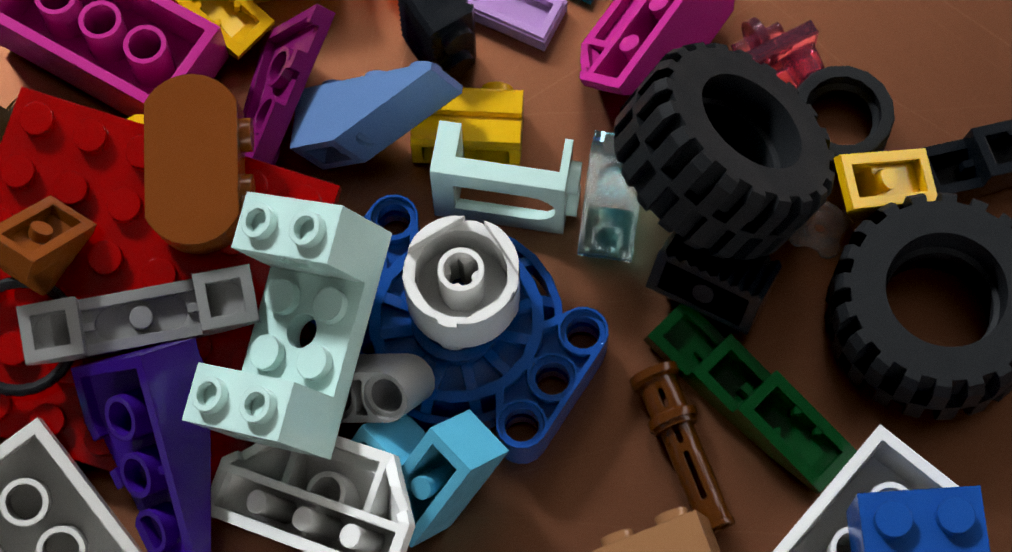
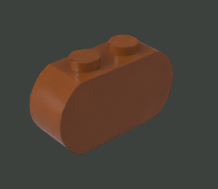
M184 74L170 78L158 85L144 102L145 219L168 245L176 250L193 255L214 253L224 249L233 242L247 191L255 192L254 175L245 174V152H254L253 119L244 118V113L236 98L226 86L205 75Z

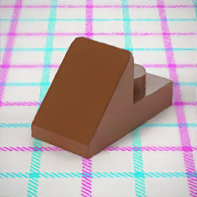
M50 195L0 223V268L11 277L44 296L52 290L93 235L97 224Z

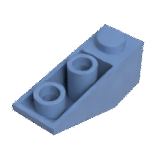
M415 61L404 68L389 71L373 70L367 72L365 76L346 80L331 79L322 82V85L304 88L295 109L290 149L322 170L365 163L462 93L463 85L444 72L438 64L429 61Z

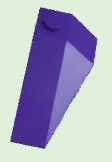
M196 338L159 344L71 367L85 424L94 441L104 439L117 465L110 472V475L117 490L126 487L137 506L139 513L136 517L135 527L148 552H211V430L182 420L198 362L204 363L198 350Z

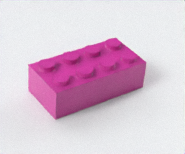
M0 0L1 46L129 117L135 114H144L145 100L164 81L184 74H199L214 79L229 58L220 26L172 0Z

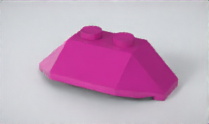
M613 0L581 43V82L586 87L623 96L632 95L660 60L671 50L693 43L704 42L705 45L710 44L734 11L735 0Z

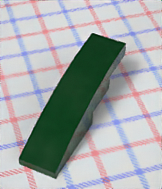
M679 304L644 339L665 362H677L680 369L678 375L738 430L815 493H820L857 452L777 370L771 374L732 334L725 338L702 314Z

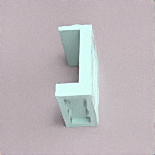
M439 120L429 171L434 215L441 217L452 215L465 216V219L482 223L485 220L495 225L563 234L566 216L577 217L581 192L580 179L583 162L573 160L574 140L565 139L560 172L464 158L462 124ZM462 188L523 196L546 202L554 209L542 211L461 199L460 194Z

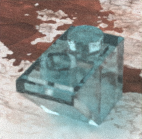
M595 130L589 155L577 255L632 262L640 207L639 202L636 200L638 193L633 186H627L621 174L623 163L616 160L614 133Z

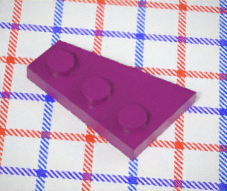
M317 3L265 34L243 109L244 118H252L254 125V152H245V156L272 165L276 164L281 151L280 144L336 14L335 12Z

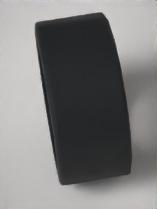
M828 66L810 74L798 86L797 90L800 92L798 96L806 105L810 104L812 106L817 100L826 96H843L857 101L867 109L872 118L870 134L864 141L855 145H838L830 142L828 150L833 151L835 157L840 154L884 151L895 121L893 100L884 84L869 72L851 66Z

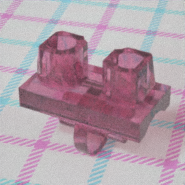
M751 17L741 24L743 39L731 45L732 52L740 49L751 54L752 60L761 65L763 63L768 64L777 71L776 75L787 71L797 88L810 74L825 67L815 48L819 31L811 20L784 32L779 22L765 28L759 19Z

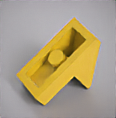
M926 148L840 154L833 158L846 212L853 223L875 215L877 209L890 202L896 203L898 208L901 209L906 196L923 193L926 195L927 202L935 201L938 196Z

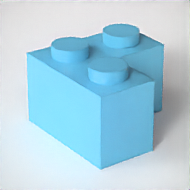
M470 409L430 427L427 432L407 414L399 420L390 423H365L361 425L351 439L352 441L399 456L416 526L409 543L411 548L449 528L509 452Z

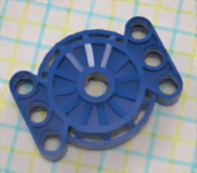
M395 194L379 198L364 217L381 227L393 221H401L406 223L408 228L402 233L391 236L360 354L409 353L418 355L428 363L435 377L433 393L415 409L407 413L423 430H429L430 427L470 409L488 429L496 427V437L509 450L505 456L507 460L517 464H528L537 460L544 453L604 361L609 336L608 324L604 316L597 310L589 307H576L563 313L562 301L550 273L534 253L516 239L508 236L515 246L519 258L520 301L516 316L504 332L485 344L460 350L443 348L438 342L427 337L416 326L410 316L406 303L402 279L403 265L408 253V247L413 237L420 231L418 211L414 203L407 197ZM532 276L536 278L545 290L546 296L540 295ZM460 278L452 282V284L460 283L462 286L465 285ZM311 320L308 323L313 337H315L316 322ZM577 332H587L593 335L597 342L589 348H578L573 346L568 341V338ZM555 376L561 378L567 384V388L559 394L550 395L540 390L537 385L542 379ZM517 422H527L537 430L536 435L527 441H516L508 436L506 432L512 424Z

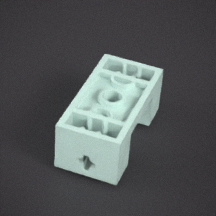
M247 191L231 248L270 266L258 310L260 322L254 324L241 371L198 362L182 420L236 439L331 460L392 232L343 205ZM315 320L317 327L315 337L309 345L302 348L300 345L301 330L309 321Z

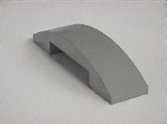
M250 264L192 274V279L96 297L78 300L75 296L16 307L24 359L27 366L127 353L159 344L202 338L260 322Z

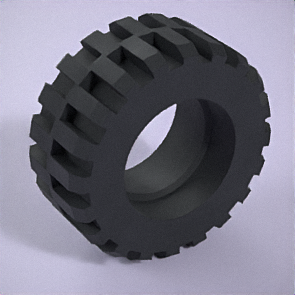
M704 42L683 45L681 48L668 52L622 105L614 126L616 160L623 163L621 174L627 186H633L638 193L636 200L645 211L651 210L660 219L658 224L667 232L675 231L684 238L683 243L696 250L706 248L709 250L710 256L721 259L731 258L732 256L734 260H750L765 257L776 252L826 202L827 197L831 194L835 178V163L833 159L835 155L833 151L828 150L831 140L826 128L819 126L817 122L818 114L810 104L806 105L798 96L800 92L790 82L786 84L776 75L777 71L766 63L761 65L752 60L751 54L740 49L732 52L724 44L711 43L705 45Z
M939 192L936 200L927 202L926 195L923 193L906 196L901 209L898 208L896 203L890 202L876 210L872 221L863 220L853 231L849 244L843 248L829 283L825 299L829 304L824 316L826 332L831 335L835 334L831 345L832 352L837 362L843 363L849 360L852 365L847 377L857 388H861L867 383L875 389L876 392L872 400L887 408L890 400L904 405L902 415L918 419L925 409L933 410L935 420L954 419L960 409H963L965 414L971 416L984 411L992 400L999 402L1012 391V218L1005 213L1000 218L986 212L989 204L975 198L971 200L969 205L958 203L957 194ZM916 268L939 269L955 275L968 284L979 297L987 318V331L985 335L977 342L957 347L938 346L917 338L900 324L889 306L886 288L890 279L901 272Z

